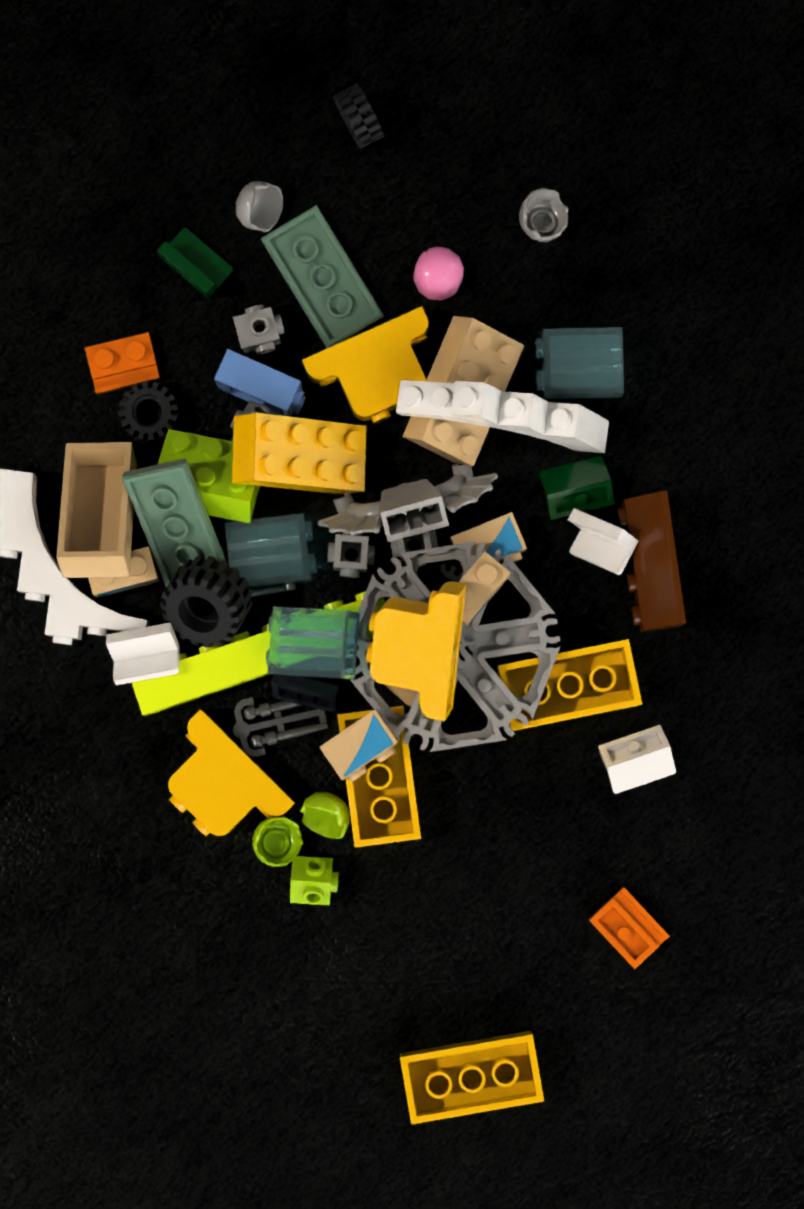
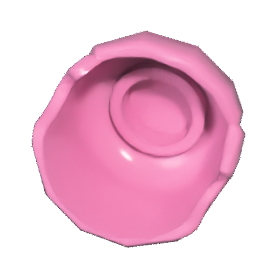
M432 247L420 255L414 269V283L419 293L426 298L442 301L453 296L458 291L463 279L464 267L460 257L449 248Z

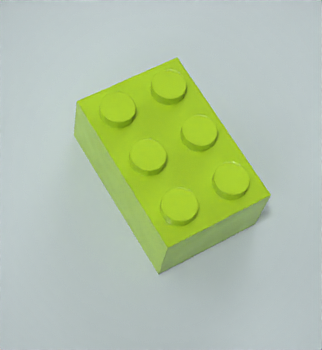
M168 429L158 464L187 459L208 515L250 523L260 486L232 483L233 441Z

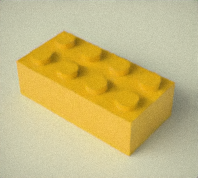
M264 413L234 416L232 483L332 494L365 492L366 426Z
M629 639L558 653L533 719L522 709L520 713L526 716L528 724L524 726L519 719H512L509 723L511 730L517 731L642 705ZM533 658L497 666L499 678L514 696L523 697L529 692L539 666V659Z
M404 706L390 707L396 715H405ZM373 710L337 714L339 732H342ZM406 727L402 730L399 740L393 734L398 742L393 746L396 753L381 763L375 758L366 764L365 767L368 772L355 781L351 782L348 777L346 778L355 847L421 839L409 743H404V736L407 732Z
M531 1031L400 1053L411 1124L544 1102L534 1039Z

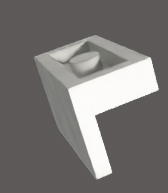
M574 508L568 520L581 530L569 552L575 557L620 575L639 541L624 529Z
M171 622L106 634V645L114 661L113 680L116 685L179 673L180 644Z
M661 725L598 746L615 794L676 773L671 747Z

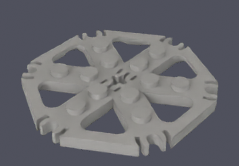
M476 541L398 553L406 563L404 567L393 556L391 562L395 565L396 571L392 575H387L381 568L377 569L379 577L385 581L384 584L378 582L374 575H372L345 647L350 645L359 646V650L351 649L345 652L346 657L356 656L360 660L357 668L347 669L348 674L358 675L362 672L364 675L358 679H350L372 708L376 709L384 723L398 740L405 727L408 729L404 736L405 744L409 743L412 735L419 734L423 738L420 748L423 751L428 747L429 738H434L433 747L430 752L505 741L507 739L502 736L499 730L500 727H503L505 733L510 737L514 736L515 733L509 726L512 719H519L526 726L528 720L524 714L520 713L522 709L533 719L560 646L557 648L546 647V644H556L560 641V636L549 637L545 632L547 626L558 623L557 619L542 620L543 616L555 615V612L506 553L502 566L511 572L507 580L511 581L529 603L531 608L530 614L522 619L479 625L486 608L485 605L467 628L462 624L459 651L465 660L462 661L458 658L456 683L457 681L460 682L487 716V726L481 731L448 735L441 728V720L431 719L423 714L418 702V691L410 711L403 716L396 715L374 688L375 680L370 673L371 663L366 662L368 646L370 642L373 643V641L368 639L366 629L377 601L383 597H400L429 603L431 592L418 578L417 571L419 567L428 563L458 560L464 567L463 577L484 550L485 544L481 543L477 547L476 556L471 555L472 547ZM497 549L493 558L499 562L501 550ZM465 647H468L473 654L470 655ZM527 652L534 653L539 659V666L529 692L523 697L514 696L485 659Z

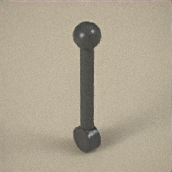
M296 583L251 590V597L297 590Z

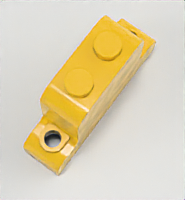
M421 306L303 359V367L309 379L319 384L320 387L338 381L356 418L362 421L372 420L373 424L381 422L391 416L389 411L397 408L401 380L426 381L412 347L428 339L426 335L428 332V318Z
M452 581L444 583L438 591L432 590L429 603L392 597L385 602L378 612L373 611L370 618L369 631L374 632L373 643L370 642L367 649L366 662L371 663L370 673L372 678L380 684L418 691V702L423 714L435 720L445 721L453 709L467 585L464 583Z
M200 709L190 719L187 726L188 733L185 736L197 747V751L170 777L168 788L172 796L169 800L182 813L187 809L196 818L192 823L205 836L209 833L216 836L226 835L254 807H257L267 818L284 815L292 808L296 802L203 710Z

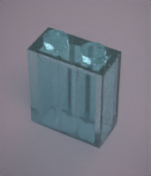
M622 327L543 329L542 338H536V358H542V370L536 372L537 390H543V399L622 397L624 393Z
M304 513L251 519L250 523L239 521L224 522L229 567L232 569L236 567L240 571L239 576L246 578L248 581L246 588L311 582V574L317 573L315 553L309 554L307 541L314 540L312 522L305 521Z
M273 607V612L269 619V631L271 633L270 648L266 654L268 674L355 680L360 613L348 610Z

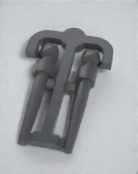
M253 697L238 702L235 707L236 724L233 727V734L240 739L242 749L247 755L258 757L266 755L263 744L267 743L269 746L277 744V741L327 729L325 711L316 709L282 717L280 711L302 705L282 701L273 704H259V707L254 708ZM244 706H248L244 710V717L248 720H253L261 715V718L270 716L271 713H274L275 719L248 725L242 719L241 710ZM319 716L320 724L289 730L284 729L283 724ZM277 726L278 732L276 733L271 731L266 732L264 736L254 735L251 737L250 744L252 747L258 748L257 750H252L248 746L247 736L250 731Z

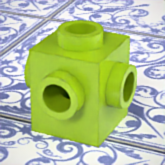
M293 856L290 903L330 906L331 892L338 891L339 872H332L333 858Z

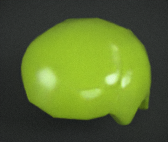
M315 792L305 799L300 810L302 813L304 812L302 823L321 836L331 839L343 838L351 819L350 810L346 803L339 796L328 792Z
M284 816L269 817L259 823L254 830L252 845L256 856L261 862L272 867L288 865L293 861V856H298L303 840L299 825Z

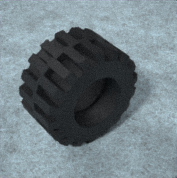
M203 556L195 557L194 560L189 559L179 567L161 596L163 599L160 605L161 609L165 610L162 614L164 620L171 622L173 630L180 633V638L183 640L187 638L191 640V644L197 646L199 643H202L204 647H212L214 643L218 647L223 645L225 641L229 642L234 637L252 607V600H250L252 591L246 588L248 581L245 577L241 578L239 576L240 571L236 567L232 569L228 566V562L224 560L218 562L216 557L208 556L207 560ZM201 598L207 600V601L210 602L213 606H211V605L205 603Z

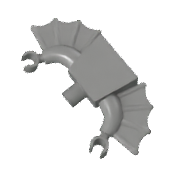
M454 464L452 465L453 477L436 486H433L427 479L402 483L399 486L383 490L380 501L371 503H358L354 501L352 493L344 494L345 497L333 499L338 514L318 521V525L328 527L330 533L345 532L354 536L355 534L365 532L377 534L380 532L383 523L387 542L449 526L445 508L455 513L456 510L464 505L476 503L483 493L493 489L491 483L498 478V475L492 473L474 477L472 466Z

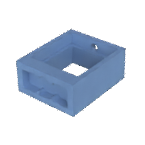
M227 349L214 378L218 389L247 402L251 400L265 405L284 416L292 417L293 413L298 415L306 399L300 380Z

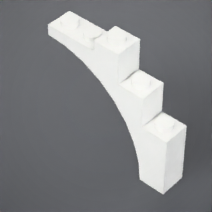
M401 380L396 413L402 416L449 420L503 429L544 439L571 450L605 453L609 420L580 404L548 402L533 393L502 392L484 382L455 381V383Z
M0 469V557L17 559L18 553L22 554L17 591L25 593L26 600L45 602V596L50 597L45 635L53 637L52 643L72 645L73 639H82L83 627L87 628V634L106 636L107 630L122 632L148 627L150 625L149 621L121 615L99 605L83 594L68 578L62 577L60 567L51 555L40 528L36 504L37 476L30 472Z

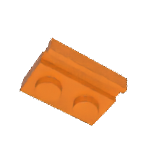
M149 332L85 347L96 395L129 388L135 384L141 385L145 381L150 383L160 380Z
M624 887L589 919L592 925L634 969L650 956L662 942L670 937Z

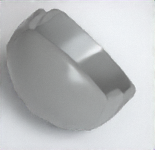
M264 181L250 182L240 191L236 200V216L243 226L251 230L270 231L278 222L282 213L283 195L281 189Z
M540 188L532 191L522 203L519 212L520 225L531 239L538 242L552 241L559 238L567 227L568 207L562 203L557 191Z

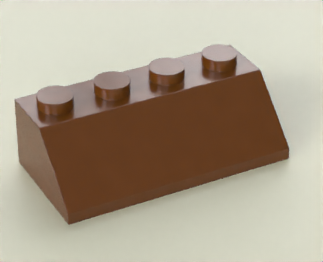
M667 491L624 499L622 508L617 509L620 528L625 527L626 532L639 541L629 559L632 573H627L629 593L635 592L636 606H631L634 626H640V632L680 627L686 623Z

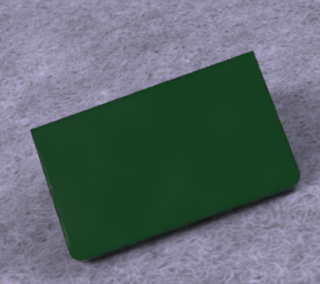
M183 228L170 244L165 241L157 250L161 259L208 299L233 272V268L187 228Z
M601 456L539 472L551 520L570 516L574 508L586 512L615 504L611 478Z

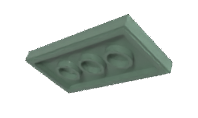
M317 205L261 238L263 245L326 348L351 338L384 318L383 313Z
M187 459L123 473L122 480L166 587L179 567L189 559L194 560L195 557L203 556L207 560L208 556L216 557L218 562L226 561Z

